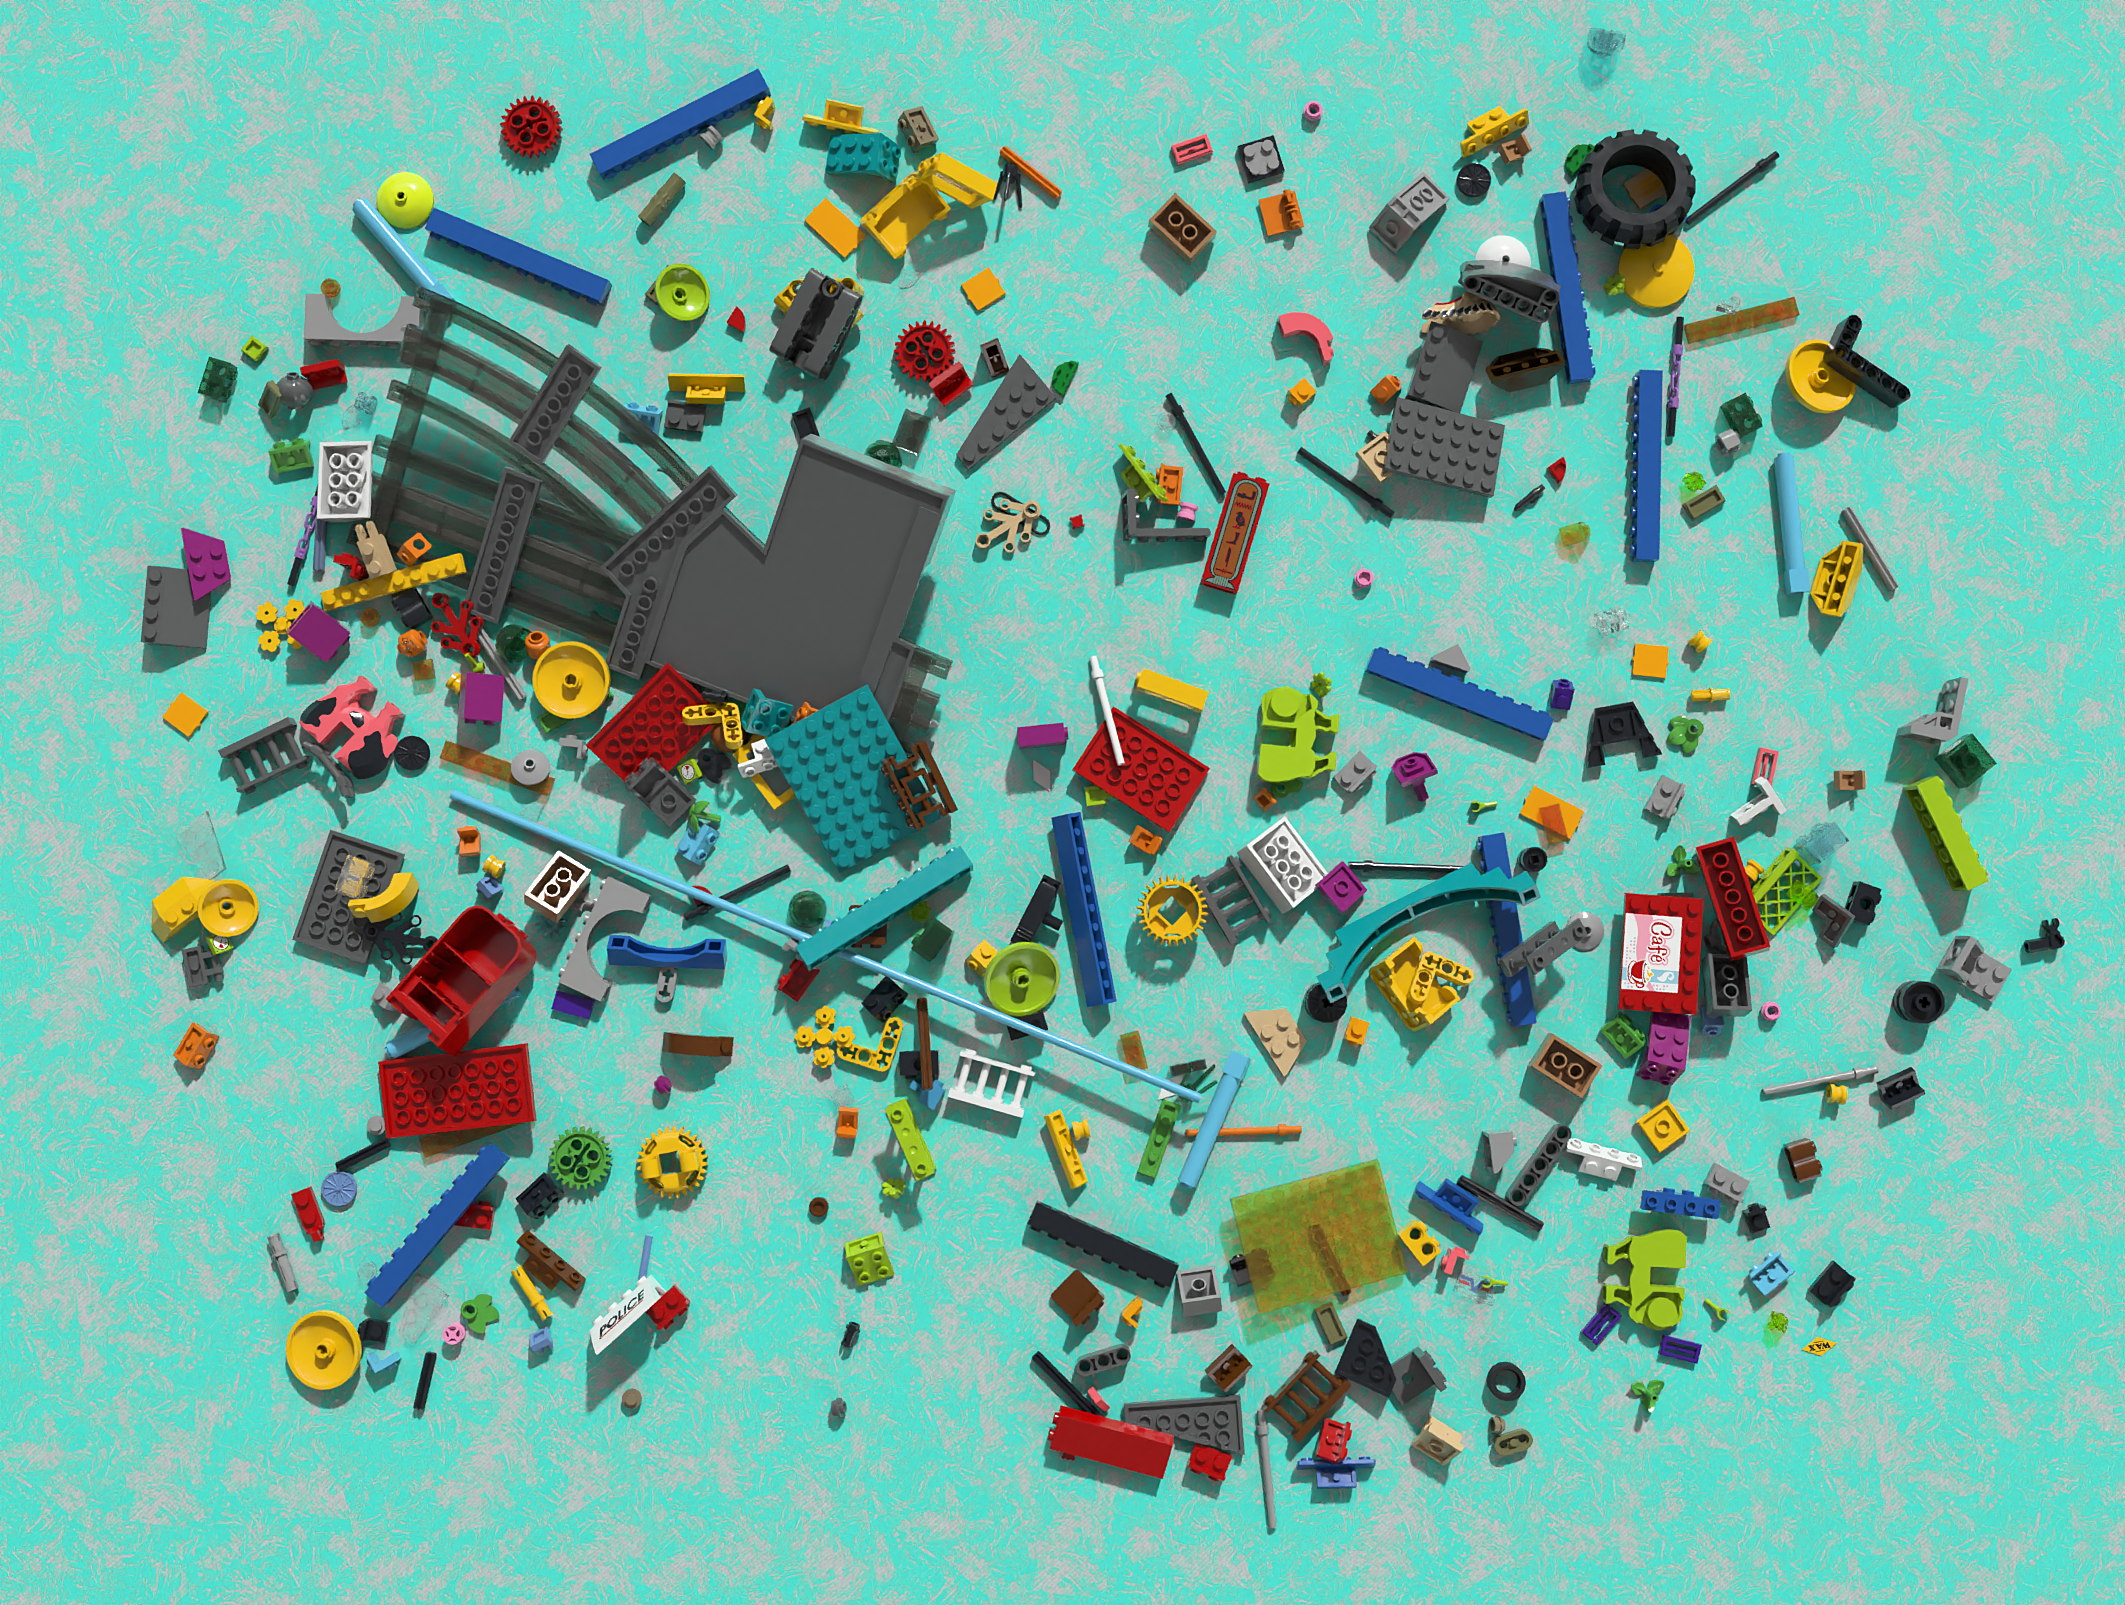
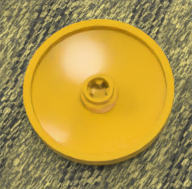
M1667 235L1663 242L1651 247L1641 244L1639 249H1624L1617 266V273L1626 278L1623 284L1625 285L1624 293L1627 297L1640 306L1653 309L1665 308L1679 301L1691 287L1695 271L1690 251L1683 242L1672 235Z
M1814 339L1803 342L1790 353L1785 365L1786 381L1793 396L1804 407L1817 413H1833L1851 401L1856 390V384L1825 364L1823 355L1829 342Z
M570 641L558 643L547 649L540 656L534 667L532 681L535 695L547 711L562 718L574 719L588 716L600 708L608 696L611 678L608 665L598 651L589 645Z
M330 1310L311 1312L301 1317L288 1334L286 1357L289 1367L302 1383L311 1388L327 1390L338 1387L354 1375L360 1364L362 1347L358 1332L346 1317Z

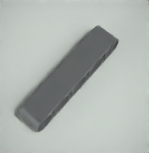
M1555 1124L1551 1127L1508 1188L1506 1198L1510 1203L1521 1206L1527 1201L1570 1140L1572 1132L1568 1126ZM1560 1128L1565 1130V1135L1562 1138L1557 1136V1131ZM1548 1144H1553V1146H1554L1553 1152L1550 1153V1154H1547V1152H1546V1147H1547V1145H1548ZM1539 1159L1542 1160V1167L1536 1169L1535 1162ZM1530 1175L1532 1178L1531 1183L1524 1185V1178ZM1519 1191L1521 1194L1520 1199L1513 1201V1193Z

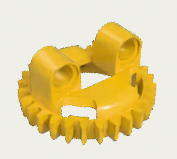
M1167 875L1166 881L1159 877V884L1153 880L1152 884L1154 887L1151 888L1147 885L1146 888L1149 892H1141L1145 898L1138 899V901L1143 903L1142 906H1137V909L1142 910V913L1137 914V916L1143 918L1138 923L1145 924L1142 931L1148 929L1147 937L1153 934V941L1155 942L1160 938L1161 945L1165 940L1168 946L1171 945L1172 941L1178 946L1179 940L1186 944L1185 938L1192 941V934L1199 935L1196 929L1203 930L1200 923H1206L1202 916L1208 915V913L1203 912V909L1207 908L1208 905H1202L1206 898L1199 897L1202 891L1196 892L1195 890L1198 885L1196 884L1191 887V880L1184 883V877L1177 881V875H1174L1173 880H1170L1169 875ZM1165 885H1167V886H1177V885H1180L1178 888H1165V887H1163V886H1165ZM1171 896L1186 910L1173 925L1157 912ZM1196 902L1198 903V905H1196V906H1197L1198 919L1195 917V903H1196ZM1147 903H1148V905H1149V918H1147V916H1148V913H1147V908H1148ZM1165 934H1180L1181 936H1178V935H1175V936H1170V935L1164 936V935H1165Z
M668 1126L665 1127L664 1133L661 1129H658V1136L654 1132L651 1133L652 1140L645 1138L648 1144H641L644 1151L637 1153L642 1156V1158L636 1160L641 1165L637 1167V1170L642 1171L639 1177L645 1179L642 1183L649 1182L648 1190L654 1187V1194L661 1191V1197L668 1193V1197L672 1198L673 1193H675L676 1197L679 1198L681 1191L684 1196L687 1195V1189L691 1192L694 1191L693 1184L697 1187L700 1185L697 1179L704 1180V1177L700 1174L707 1172L703 1166L708 1165V1162L703 1161V1159L708 1157V1154H702L706 1147H699L702 1140L696 1142L697 1135L690 1137L691 1130L683 1133L684 1127H681L679 1132L676 1126H673L672 1131H670ZM679 1137H683V1140L688 1142L690 1145L693 1144L694 1146L688 1147L685 1143L680 1141ZM680 1151L678 1155L681 1172L663 1175L659 1154ZM697 1170V1172H695L692 1178L689 1180L690 1182L687 1183V1179L691 1176L692 1172Z

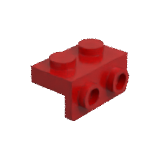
M959 361L949 366L946 371L934 377L928 383L933 394L944 407L974 386L973 381L969 378Z
M342 553L341 556L334 555V563L351 569V578L357 581L368 579L369 574L365 563L360 561L359 558L353 557L354 555Z
M795 958L789 966L791 971L787 976L784 974L778 981L780 986L777 989L798 1002L820 973V970L812 969L808 971L803 961Z
M1329 1418L1323 1419L1315 1457L1334 1464L1344 1460L1348 1452L1346 1444L1352 1435L1351 1423L1346 1422L1342 1424Z

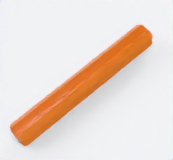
M1004 146L1000 150V155L1004 159L1018 166L1019 171L1054 199H1058L1061 196L1062 190L1009 147Z

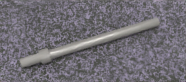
M1878 1067L1852 1068L1851 1071L1764 1087L1762 1092L1763 1095H1769L1851 1078L1855 1080L1861 1079L1866 1075L1877 1074Z
M1258 1409L1259 1425H1257V1433L1260 1434L1269 1528H1275L1277 1524L1267 1435L1269 1433V1426L1266 1424L1264 1409Z

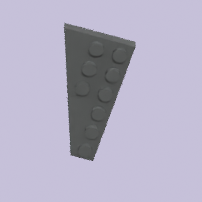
M1020 354L956 454L968 471L1056 399V396Z
M1240 1394L1124 1403L1125 1423L1245 1455Z

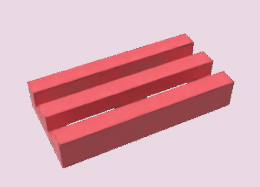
M1207 133L1171 146L1177 165L1213 153ZM1205 140V143L1177 152L1178 149ZM1206 147L1208 148V149H1205V150L1196 152V153H1194V154H1191V155H1188V156L1179 158V157H1181V156H1183V155H1186V154H1189V153L1198 151V150H1200V149H1203V148H1206Z
M1762 747L1758 748L1750 785L1757 786L1755 780L1758 779L1763 752H1765L1760 777L1765 779L1769 755L1772 754L1767 778L1772 786L1779 751Z

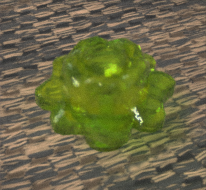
M1699 472L1686 473L1682 479L1685 487L1691 491L1702 490L1706 484L1703 475Z
M926 901L921 902L911 908L908 915L912 916V921L923 923L925 919L930 918L931 907L927 906Z
M1773 1310L1772 1314H1770L1771 1322L1767 1323L1769 1329L1773 1330L1776 1328L1778 1331L1786 1333L1787 1325H1789L1787 1317L1783 1313H1776Z

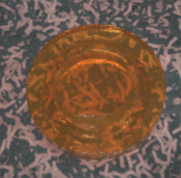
M329 278L322 282L321 291L329 298L335 297L340 293L341 287L336 280Z
M367 608L361 613V622L367 627H374L380 622V614L376 609Z

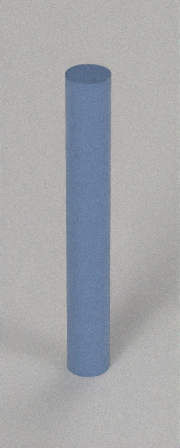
M645 1235L638 1281L643 1276H647L653 1236Z

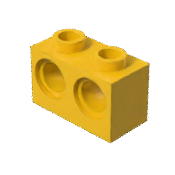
M1413 1219L1396 1234L1418 1262L1424 1266L1441 1253L1438 1248L1440 1243L1434 1236L1429 1237L1426 1233L1428 1228L1422 1221L1418 1222ZM1412 1229H1418L1419 1231L1416 1238H1410V1231ZM1425 1244H1430V1252L1422 1253V1247Z

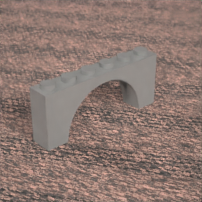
M306 294L304 339L312 346L319 347L322 344H329L332 347H341V344H347L349 347L358 348L360 345H367L370 348H379V345L391 349H397L398 346H405L407 349L423 347V341L408 336L401 331V327L409 326L424 332L425 301L421 297L401 296L398 311L388 324L372 332L358 333L340 326L333 315L331 299L327 295Z
M613 877L603 879L599 888L601 892L592 902L591 907L593 909L591 914L586 915L583 921L585 925L583 931H579L575 938L576 946L569 951L567 955L568 963L566 967L563 966L558 975L560 977L559 983L598 1001L605 1000L612 983L599 974L592 962L590 946L594 931L606 917L623 910L645 913L653 897Z

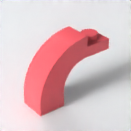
M1291 312L1278 316L1277 323L1282 339L1293 335H1305L1316 344L1322 364L1326 365L1331 362L1334 353L1331 345L1328 346V344H1331L1334 338L1324 322L1311 314L1303 312Z

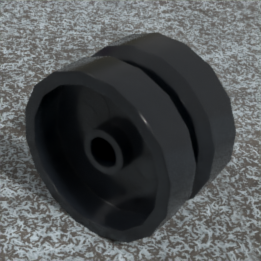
M1908 981L1896 989L1893 996V1006L1896 1013L1903 1020L1912 1023L1928 1024L1936 1021L1942 1015L1945 1007V998L1942 991L1935 984L1927 981Z

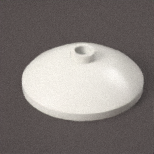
M1495 236L1488 239L1480 246L1474 259L1502 261V258H1507L1510 263L1531 268V257L1527 248L1519 240L1510 236Z

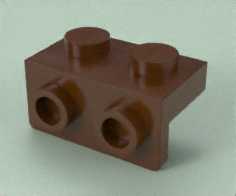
M1231 1344L1204 1371L1226 1393L1238 1380L1248 1373L1252 1368V1364Z

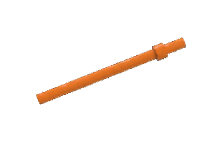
M1278 1124V1126L1221 1128L1218 1136L1266 1134L1286 1136V1134L1302 1133V1126ZM1186 1129V1137H1196L1199 1129Z

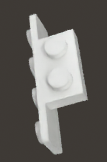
M765 739L751 743L755 759L737 765L743 778L779 766Z
M1570 1138L1565 1146L1567 1152L1582 1155L1578 1166L1579 1172L1616 1181L1622 1166L1639 1171L1642 1169L1641 1157L1633 1153L1621 1152L1614 1148L1602 1147L1598 1144L1583 1142L1576 1138Z

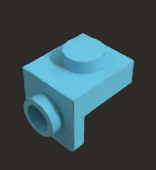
M375 1351L366 1356L368 1359L367 1365L375 1373L384 1368L386 1371L397 1366L396 1361L401 1359L398 1351L381 1361Z

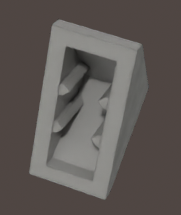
M1458 644L1434 655L1430 659V662L1465 674L1470 671V666Z

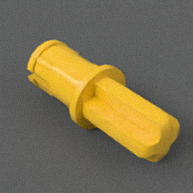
M1710 687L1708 690H1692L1690 694L1691 701H1709V703L1717 700H1730V689H1712Z

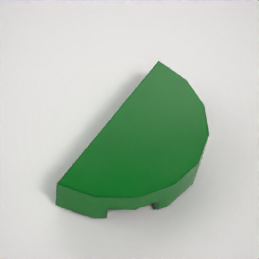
M1578 144L1570 150L1565 160L1566 171L1570 177L1578 171L1587 154L1592 152L1595 146L1592 144Z
M1064 362L1054 370L1052 377L1053 388L1061 397H1064L1079 362Z

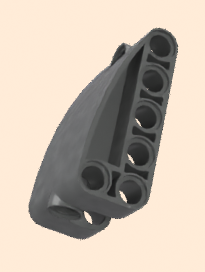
M1495 260L1465 261L1460 266L1461 276L1458 283L1466 291L1535 322L1544 323L1548 321L1559 301L1561 286L1554 282L1552 276L1539 270ZM1544 309L1546 310L1543 315H1536V312H1541Z
M811 268L770 345L769 351L783 360L790 361L794 366L814 378L825 381L832 372L849 336L862 301V295L815 268ZM835 284L837 290L834 294H831L830 288Z

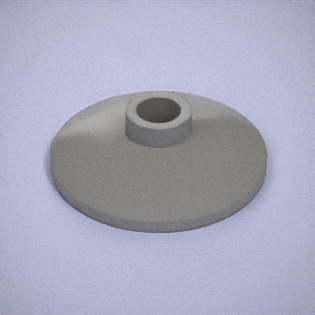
M525 750L517 754L512 760L511 772L519 783L536 785L547 778L550 772V763L542 752ZM528 763H533L532 766H527Z
M1585 911L1571 916L1566 926L1579 918L1584 928H1589L1588 935L1574 945V947L1581 950H1589L1596 947L1604 936V926L1600 918L1591 912Z

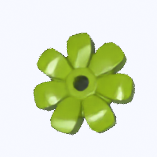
M1620 273L1615 274L1614 278L1610 276L1607 280L1609 283L1603 285V289L1606 290L1605 294L1608 296H1614L1618 293L1622 294L1625 290L1623 282L1626 278Z
M1322 672L1314 674V681L1310 682L1311 688H1315L1314 692L1321 697L1327 696V693L1331 691V679L1329 677L1325 678V674Z
M893 1178L888 1179L887 1182L882 1183L883 1195H890L894 1199L899 1198L904 1193L903 1188L906 1187V1182L902 1181L901 1178H896L895 1181Z

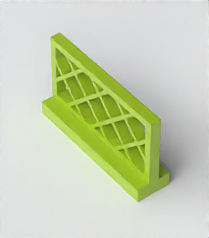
M1786 847L1751 887L1756 904H1763V915L1760 916L1763 917L1762 922L1765 930L1772 936L1776 934L1823 879L1799 856L1800 853L1794 848ZM1795 860L1800 863V872H1792V864ZM1811 873L1815 880L1811 884L1805 885V874ZM1800 874L1801 885H1792V875ZM1782 875H1788V886H1779V879ZM1792 888H1801V896L1798 899H1793ZM1779 889H1788V899L1780 900ZM1769 890H1775V900L1767 901V892ZM1788 902L1789 909L1786 913H1780V903ZM1768 903H1776V914H1767ZM1776 916V924L1771 929L1768 926L1767 917Z

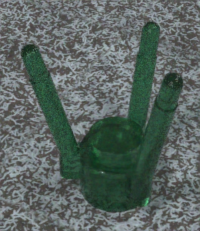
M1191 1064L1179 1085L1196 1092V1087L1215 1068L1214 1064L1193 1085L1190 1083L1185 1084L1194 1068V1064ZM1217 1080L1199 1090L1198 1093L1203 1094L1217 1084ZM1179 1096L1180 1099H1182L1186 1103H1188L1189 1101L1193 1102L1189 1099Z

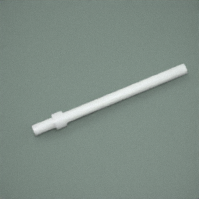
M1092 656L1089 658L1092 667V678L1096 682L1117 765L1120 766L1125 764L1103 682V671L1099 667L1097 656Z

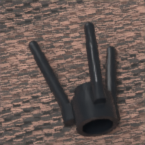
M1005 164L1003 166L993 200L997 198L1003 179L1006 182L1004 201H1007L1010 184L1016 181L1019 208H1022L1021 174L1018 173V166L1014 164Z

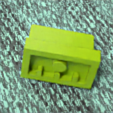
M882 1231L845 1243L846 1258L858 1286L894 1275L892 1264L885 1249Z

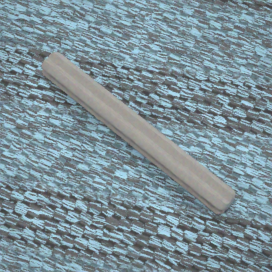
M1851 506L1841 511L1843 517L1859 543L1863 544V550L1889 591L1896 589L1899 586L1898 582Z
M476 619L475 625L477 626L479 621ZM479 628L478 641L500 675L505 676L504 681L518 701L523 700L527 697L525 691L484 628Z

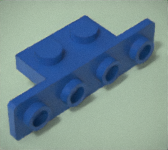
M1447 1178L1436 1191L1420 1181L1417 1183L1415 1193L1422 1200H1427L1437 1210L1445 1212L1452 1220L1466 1226L1470 1232L1481 1235L1484 1224L1470 1215V1212L1478 1204L1477 1198Z
M1663 1187V1191L1643 1190L1640 1208L1649 1211L1718 1219L1720 1200L1696 1196L1694 1191L1682 1190V1193H1677L1675 1189Z
M1346 1457L1338 1464H1334L1321 1458L1312 1461V1458H1302L1300 1461H1297L1296 1469H1316L1317 1489L1356 1488L1355 1468H1374L1376 1460L1370 1459V1457H1359V1460H1351L1350 1457Z

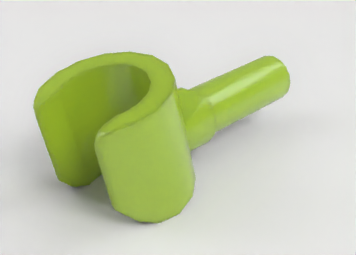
M466 653L465 657L471 663L473 672L485 673V663H477Z
M1473 801L1471 803L1479 804V809L1472 810V812H1479L1482 808L1497 806V801L1487 803Z
M1489 1275L1482 1276V1278L1490 1279L1489 1284H1481L1485 1288H1489L1492 1285L1508 1286V1281L1491 1279Z
M1708 1298L1704 1301L1717 1312L1719 1319L1726 1321L1721 1317L1723 1311L1731 1315L1727 1309L1716 1306Z

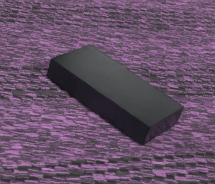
M810 407L792 413L800 439L810 434L820 437Z

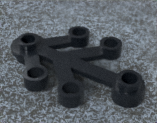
M401 912L398 913L400 915L399 920H394L391 917L379 923L368 922L364 925L362 929L364 938L375 942L381 951L382 959L390 960L393 957V951L387 948L381 937L390 939L401 956V962L406 965L412 962L413 956L407 952L401 942L420 945L428 951L431 947L427 946V942L432 940L435 944L438 940L435 936L421 938L402 934L422 923L419 915H413L409 921L392 931L384 930V928L393 922L401 921ZM414 917L419 919L418 924L412 923ZM370 928L376 930L374 935L369 934ZM385 951L391 953L389 958L384 957ZM404 955L410 956L409 962L403 960Z

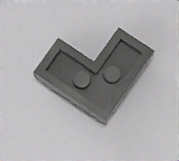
M1823 894L1819 897L1812 911L1827 921L1819 938L1831 947L1836 948L1856 916L1826 894Z

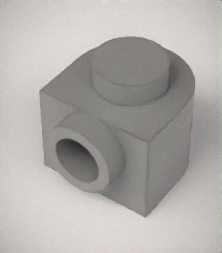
M1729 429L1715 436L1716 445L1722 455L1727 452L1733 454L1740 450V436L1736 431Z

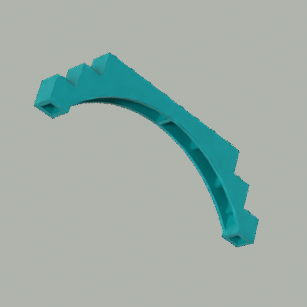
M1471 862L1334 931L1340 947L1326 953L1332 969L1316 976L1327 999L1332 1003L1348 995L1346 990L1350 980L1368 953L1386 936L1409 921L1431 911L1465 902L1495 900L1521 903L1525 906L1541 898L1537 885L1527 871L1508 880L1499 867L1481 875Z

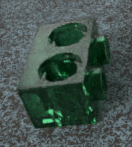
M209 357L198 393L206 398L227 403L232 394L231 387L233 381L236 380L238 375V367L232 363ZM225 368V373L220 375V370ZM219 386V391L214 393L215 387Z
M1746 393L1720 406L1730 428L1739 434L1740 439L1763 427L1762 418L1755 412L1753 401ZM1736 403L1742 406V411L1736 409ZM1744 420L1750 422L1751 428H1747L1744 425Z

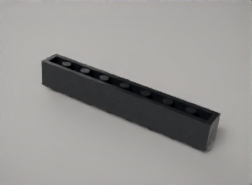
M1038 1200L1027 1222L1030 1225V1229L1040 1233L1041 1230L1047 1232V1236L1058 1241L1059 1238L1065 1240V1244L1072 1248H1076V1246L1083 1248L1084 1253L1090 1256L1094 1254L1101 1256L1100 1260L1108 1264L1114 1262L1123 1271L1129 1272V1270H1132L1141 1279L1147 1280L1148 1277L1154 1280L1155 1285L1162 1288L1165 1285L1171 1286L1179 1264L1173 1260Z

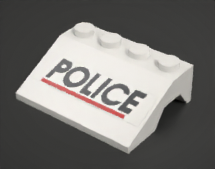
M652 1275L648 1278L643 1276L635 1283L638 1286L635 1290L631 1291L629 1289L621 1296L623 1300L618 1305L614 1302L607 1309L608 1314L604 1318L600 1315L592 1322L594 1327L589 1331L594 1351L597 1355L666 1293L665 1289Z

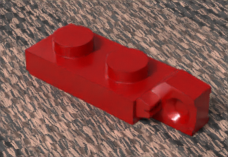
M308 1187L291 1194L307 1235H311L313 1242L324 1239L322 1229L325 1228V1221L313 1188Z

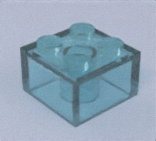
M1835 822L1818 823L1811 828L1812 832L1806 836L1804 834L1796 840L1797 844L1793 848L1800 853L1799 856L1809 865L1820 864L1849 842V839Z

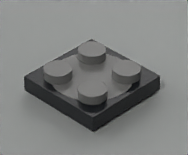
M1274 135L1237 146L1248 183L1285 172Z

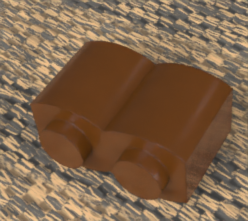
M1803 1138L1783 1144L1795 1182L1802 1183L1821 1177L1823 1168L1821 1162L1816 1160L1815 1152H1817L1813 1141Z

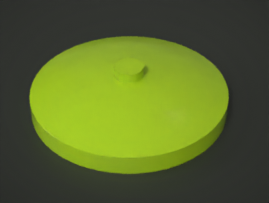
M1018 942L1000 950L989 962L984 975V989L988 999L999 1011L1011 1016H1025L1041 1010L1052 1000L1060 983V969L1056 959L1045 947L1033 942Z

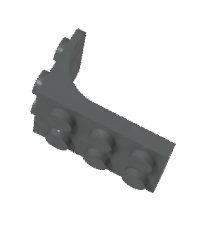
M653 757L649 760L645 758L639 764V770L636 773L631 772L625 778V789L636 795L670 827L696 801V798Z

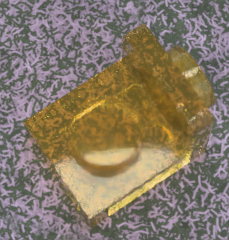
M1578 522L1559 528L1564 547L1590 540L1591 530L1585 522Z

